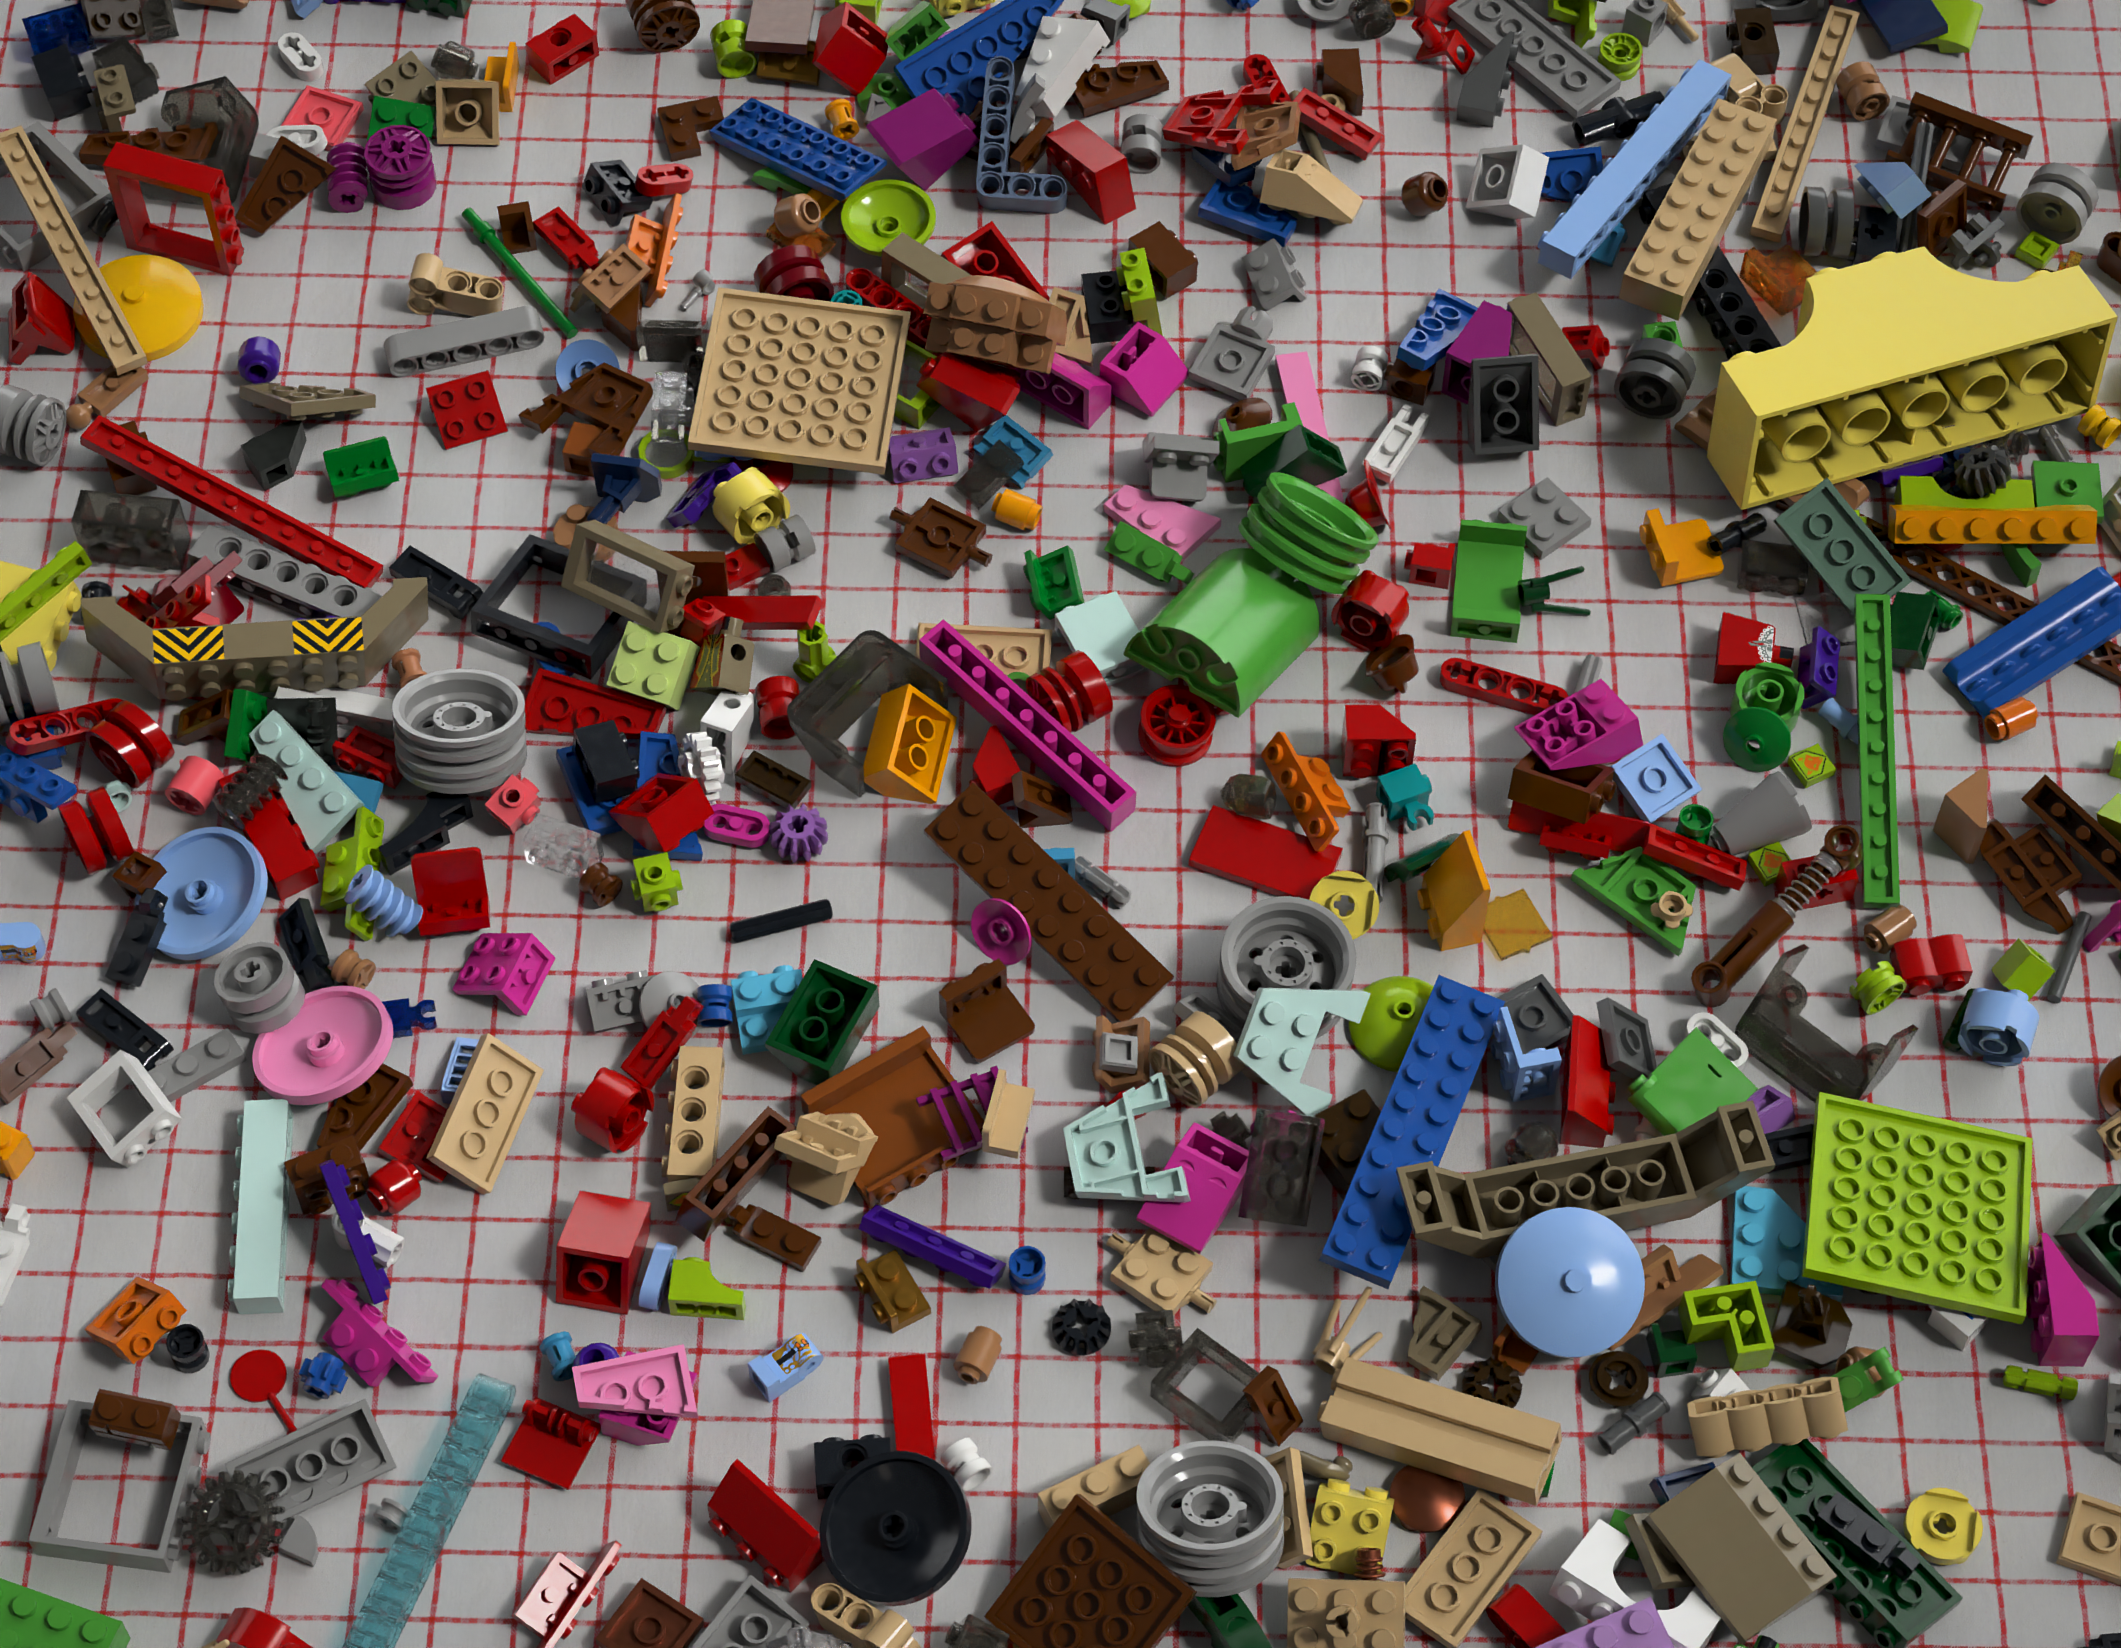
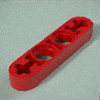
M1461 658L1447 659L1441 666L1439 680L1446 690L1534 716L1551 707L1548 705L1551 699L1557 700L1558 703L1568 697L1567 692L1561 687ZM1454 671L1460 673L1457 678L1450 677ZM1470 675L1474 676L1472 684L1468 683ZM1491 679L1497 686L1494 689L1487 690L1479 685V681ZM1515 688H1523L1527 690L1529 696L1525 699H1517L1511 694V691ZM1535 694L1540 695L1538 703L1534 702Z
M111 698L18 720L9 728L5 740L6 745L16 754L29 755L87 741L85 735L90 728L79 725L77 719L81 717L88 718L94 725L104 719L109 722V711L123 700ZM56 725L63 731V734L52 735L46 730L45 726Z

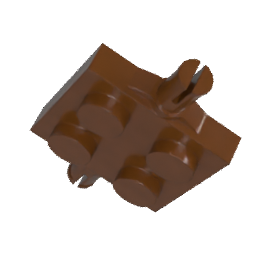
M931 497L920 510L912 515L897 507H894V511H891L889 519L905 526L904 532L895 542V551L951 579L962 564L969 559L984 565V567H987L988 563L990 564L993 555L977 548V544L986 534V524Z

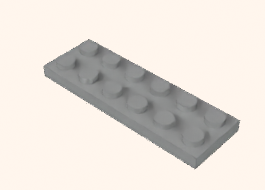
M1457 0L1448 6L1447 15L1490 50L1510 31L1515 32L1514 44L1519 45L1515 63L1509 62V65L1574 118L1581 117L1620 89L1621 80L1522 0Z

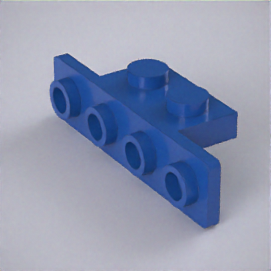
M0 744V804L9 807L20 817L25 816L38 824L48 816L45 807L54 810L58 805L64 803L77 793L75 784Z

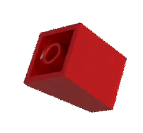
M579 1191L556 1246V1303L628 1315L650 1234V1202Z

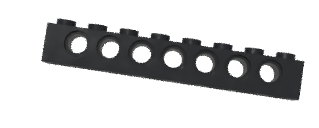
M1672 183L1644 192L1642 205L1639 207L1640 218L1644 224H1648V226L1651 224ZM1718 246L1692 297L1696 302L1699 314L1705 316L1710 324L1714 338L1716 340L1719 339L1725 348L1727 359L1729 360L1734 355L1745 351L1759 353L1781 347L1780 342Z

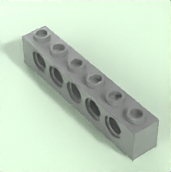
M208 524L187 553L191 565L205 555L215 565L232 551H235L243 561L233 569L236 576L226 583L227 587L305 619L324 618L330 615L337 617L361 616L382 597L372 588H362L351 583L343 576H333L323 572L314 564H304L294 560L285 552L277 553L265 548L258 541H248L236 536L229 529H219Z

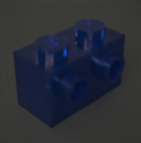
M81 2L22 19L34 56L64 44L67 45L71 56L97 49L94 38L88 36Z

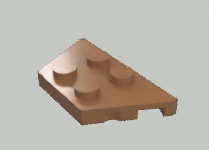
M1274 101L1272 105H1263V108L1251 107V105L1241 107L1238 111L1236 129H1246L1249 140L1240 154H1232L1231 156L1234 171L1297 143L1301 115L1298 102L1285 101L1278 103Z

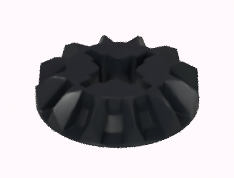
M1074 1298L1071 1303L1065 1306L1061 1305L1055 1317H1053V1337L1056 1343L1068 1353L1090 1355L1099 1351L1108 1342L1111 1334V1319L1105 1312L1103 1305L1098 1306L1094 1304L1090 1298L1086 1301H1077ZM1079 1315L1080 1318H1083L1084 1323H1091L1087 1326L1086 1338H1084L1079 1328H1072L1076 1325V1319Z

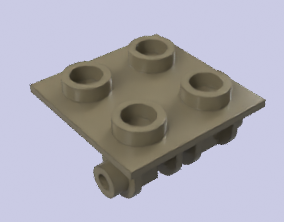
M412 50L364 84L371 92L368 100L372 105L375 95L436 107L437 80Z

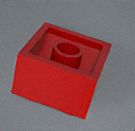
M657 773L612 808L609 814L645 849L665 853L678 847L680 840L687 834L702 828L705 824L704 821L713 815L714 811L697 778Z

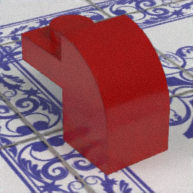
M248 1607L234 1609L215 1641L219 1643L225 1639L229 1640L230 1644L226 1648H313L289 1631L291 1627L267 1613Z

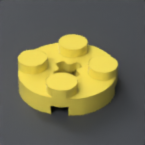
M1336 871L1323 877L1313 888L1309 899L1333 912L1347 927L1353 940L1365 934L1374 925L1379 913V899L1372 884L1362 875L1352 871ZM1342 895L1348 896V901L1354 903V909L1348 910L1346 916H1340L1339 909L1334 908V901H1340Z
M1933 1488L1927 1490L1925 1494L1917 1499L1915 1498L1910 1503L1904 1517L1903 1528L1908 1542L1927 1561L1939 1565L1961 1564L1975 1551L1981 1540L1983 1532L1982 1518L1978 1510L1975 1512L1968 1503L1969 1499L1962 1493L1949 1488ZM1939 1519H1945L1947 1526L1953 1528V1532L1939 1533L1933 1524H1937Z

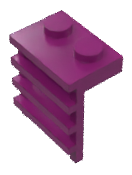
M997 1065L991 1067L989 1072L981 1075L977 1073L971 1074L970 1079L959 1083L957 1080L952 1081L948 1087L937 1090V1088L930 1089L929 1094L916 1098L919 1107L933 1102L951 1142L952 1148L940 1152L943 1161L982 1147V1135L962 1091L973 1088L986 1115L999 1070ZM953 1095L973 1139L963 1144L942 1101L943 1098ZM1023 1138V1142H1022L1021 1149L1024 1148V1138Z

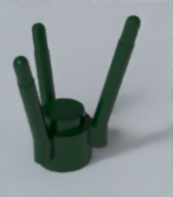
M1584 567L1571 568L1541 578L1519 580L1518 596L1523 607L1531 606L1532 613L1546 611L1589 616L1591 614L1589 609L1544 604V600L1550 598L1548 583L1582 573L1585 570Z

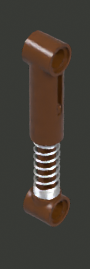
M1838 825L1828 830L1824 839L1825 845L1820 849V853L1816 855L1814 860L1811 861V867H1805V873L1798 874V880H1792V886L1785 887L1784 894H1779L1778 898H1775L1773 901L1768 900L1709 961L1702 962L1695 967L1691 980L1697 999L1701 1004L1707 1007H1717L1724 1004L1730 997L1731 989L1794 925L1793 920L1796 918V912L1803 910L1802 905L1804 903L1809 904L1808 899L1811 896L1816 897L1815 892L1818 889L1822 890V885L1829 883L1828 879L1830 877H1835L1839 871L1853 870L1860 864L1863 852L1858 832L1848 825ZM1846 844L1851 846L1847 851L1841 852L1836 850L1840 845ZM1710 980L1719 981L1718 985L1713 988L1703 987Z

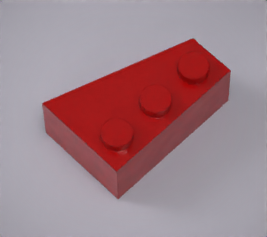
M1078 120L1046 134L1048 144L1046 154L1049 161L1057 167L1105 225L1136 209L1126 156Z

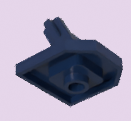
M592 453L591 465L597 496L603 498L588 515L587 521L597 520L607 524L618 510L624 513L634 501L646 503L661 496L662 482L660 470L639 458Z

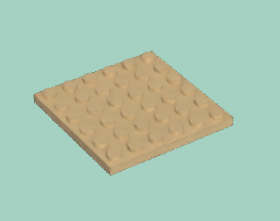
M718 287L688 438V450L885 475L910 323V312Z

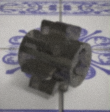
M1222 1111L1210 1119L1213 1126L1211 1131L1246 1150L1248 1149L1245 1140L1252 1136L1238 1113L1229 1117L1225 1111Z

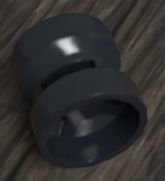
M182 1324L170 1331L167 1336L166 1346L174 1366L184 1373H195L203 1369L209 1361L210 1352L200 1329L192 1324Z

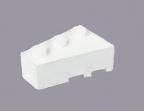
M1050 16L1042 17L1015 93L1016 98L1019 99L1022 91L1035 73L1045 80L1044 92L1046 95L1037 107H1030L1035 112V116L1055 118L1076 90L1077 86L1075 83L1085 70L1089 72L1094 65L1092 60L1101 47L1104 49L1107 47L1110 40L1099 21Z

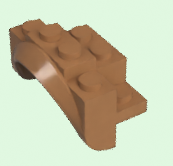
M973 275L947 284L930 282L923 314L932 318L925 350L940 354L947 352L982 362L1050 374L1056 345L1065 346L1067 316L1064 310L1053 305L1044 297L1025 286L997 277Z

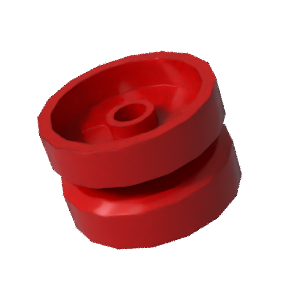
M127 700L119 702L109 711V722L104 720L98 721L85 735L88 745L101 763L116 778L126 782L132 788L142 786L152 775L151 767L162 768L173 758L175 753L171 742L158 724L141 708Z
M103 786L86 793L85 800L91 814L90 816L86 815L81 804L75 799L57 806L65 826L63 829L76 857L79 856L89 876L106 869L107 860L101 848L102 846H106L112 859L118 863L128 859L134 853L122 821Z

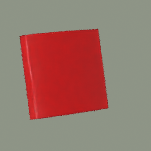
M417 1091L378 1147L377 1153L389 1160H399L405 1165L410 1162L418 1169L421 1176L442 1183L448 1172L426 1159L448 1108L446 1109Z

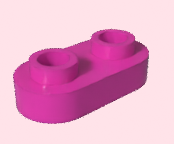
M715 804L711 806L714 814L704 821L703 830L713 840L757 848L764 845L770 838L769 820L764 814L757 811L726 804ZM720 823L725 824L722 828L715 827ZM751 831H757V832H759V833H757V834H755V835H749V834H748V833L751 832Z

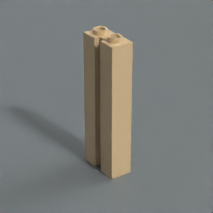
M1346 1357L1342 1369L1337 1368L1331 1381V1390L1335 1392L1333 1396L1330 1395L1328 1401H1322L1317 1414V1421L1320 1422L1323 1438L1535 1506L1538 1504L1562 1442L1561 1425L1558 1422Z

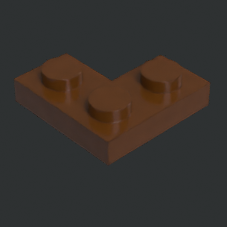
M718 96L657 108L659 122L671 162L702 156L696 132L711 130L724 119Z

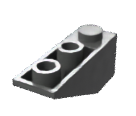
M1510 31L1464 78L1457 105L1456 120L1493 127L1495 116L1501 117L1505 98H1500L1502 89L1508 90L1512 72L1507 70L1509 62L1515 63L1519 45L1514 44L1515 32Z

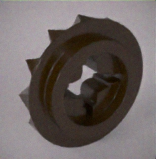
M1610 1351L1599 1356L1593 1362L1588 1375L1590 1391L1595 1393L1600 1403L1610 1404L1614 1409L1619 1406H1628L1630 1408L1634 1403L1642 1400L1649 1384V1376L1644 1364L1634 1355L1623 1351ZM1627 1371L1624 1381L1626 1387L1618 1385L1616 1388L1611 1389L1612 1378L1610 1375L1617 1378L1620 1374L1623 1375Z
M1489 1357L1485 1361H1475L1465 1371L1462 1380V1393L1510 1408H1514L1521 1397L1522 1384L1518 1377V1371H1514L1509 1367L1506 1360L1499 1362ZM1490 1375H1493L1496 1384H1502V1386L1497 1388L1494 1398H1492L1489 1387L1482 1386L1487 1384Z

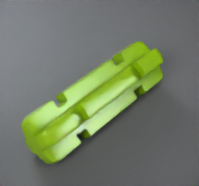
M2007 1365L2004 1370L2003 1385L2006 1387L2018 1389L2019 1386H2023L2025 1391L2054 1396V1393H2057L2059 1398L2074 1400L2078 1392V1380L2076 1378L2063 1376L2062 1379H2059L2057 1374L2027 1369V1372L2022 1371V1367Z

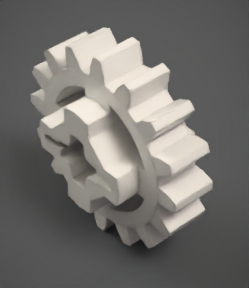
M701 731L685 734L686 738L682 739L684 748L680 749L682 755L678 756V767L681 776L697 778L710 805L717 804L716 801L720 800L718 792L722 791L720 783H724V771L722 770L720 760L721 754L717 747H712V738L707 736V732Z

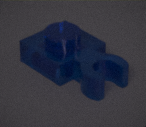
M409 998L382 1001L392 1020L393 1038L413 1036L412 1027L419 1026L424 1030L437 1028L436 1017H423L427 1012L436 1011L434 1000H423L414 1007H411Z

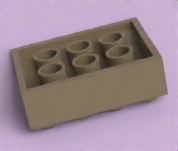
M1741 1453L1715 1467L1645 1518L1741 1644L1815 1598L1837 1577Z

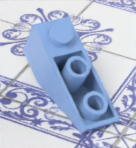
M1905 162L1857 163L1855 165L1861 174L1857 180L1887 214L1893 211L1902 219L1931 196V193Z

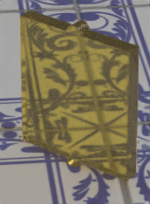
M1524 888L1504 897L1496 896L1494 901L1488 903L1483 931L1501 961L1522 952L1529 953L1531 948L1552 940V933Z

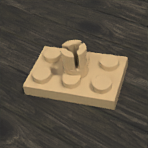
M1288 1578L1287 1648H1405V1581Z

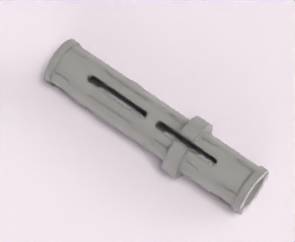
M1374 802L1367 804L1365 808V832L1363 831L1361 835V842L1364 844L1362 876L1372 884L1378 895L1379 903H1381L1384 896L1385 845L1389 842V834L1386 832L1388 807L1386 805L1382 806V803Z

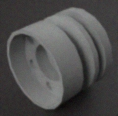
M12 385L1 386L0 454L9 457L16 455V457L23 461H30L39 466L48 464L59 450L66 428V409L64 403L59 399L47 398L42 394L33 395L28 390Z
M40 641L17 647L18 663L11 664L5 651L0 652L2 666L0 668V723L2 726L11 723L8 712L10 707H14L18 720L24 719L23 704L29 702L37 716L60 710L50 670Z

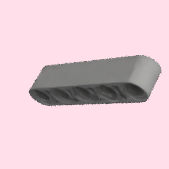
M522 306L395 334L385 340L384 350L391 374L397 377H407L533 349L543 343L545 336L538 311L531 306Z

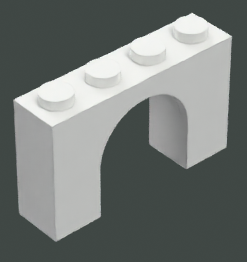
M1598 1519L1561 1566L1548 1594L1592 1622L1635 1604L1636 1602L1619 1588L1613 1575L1620 1565L1632 1539L1601 1519ZM1696 1585L1678 1607L1670 1610H1657L1674 1648H1705L1723 1621Z

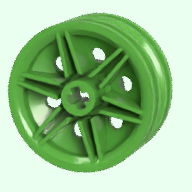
M1280 472L1271 473L1266 480L1267 486L1262 487L1257 495L1260 503H1253L1247 511L1248 517H1244L1239 523L1238 528L1241 535L1258 553L1291 576L1317 589L1333 594H1343L1350 584V580H1354L1360 571L1358 564L1365 563L1370 556L1369 550L1374 549L1378 544V535L1361 516L1327 492L1297 477Z

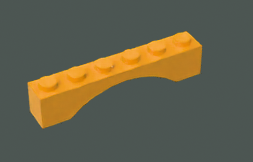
M1889 505L1888 538L1894 544H2096L2097 510L2090 505H2050L2005 509Z

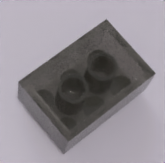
M80 490L71 521L77 541L84 548L92 563L121 564L127 567H151L163 571L169 569L182 570L191 537L179 499Z

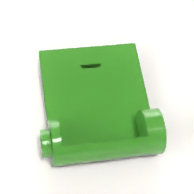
M1696 1027L1647 1077L1641 1074L1629 1085L1627 1090L1631 1094L1627 1100L1663 1136L1676 1134L1712 1114L1719 1106L1745 1102L1758 1088Z

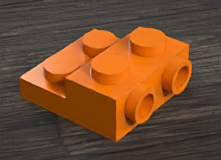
M137 1276L84 1330L93 1340L108 1346L117 1357L134 1365L137 1361L149 1355L154 1348V1344L163 1334L170 1332L179 1324L181 1316L187 1310L169 1290Z

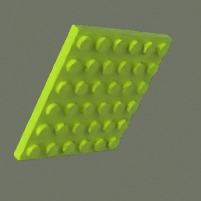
M1819 1092L1815 1103L1802 1277L2022 1325L2026 1318L2033 1138Z

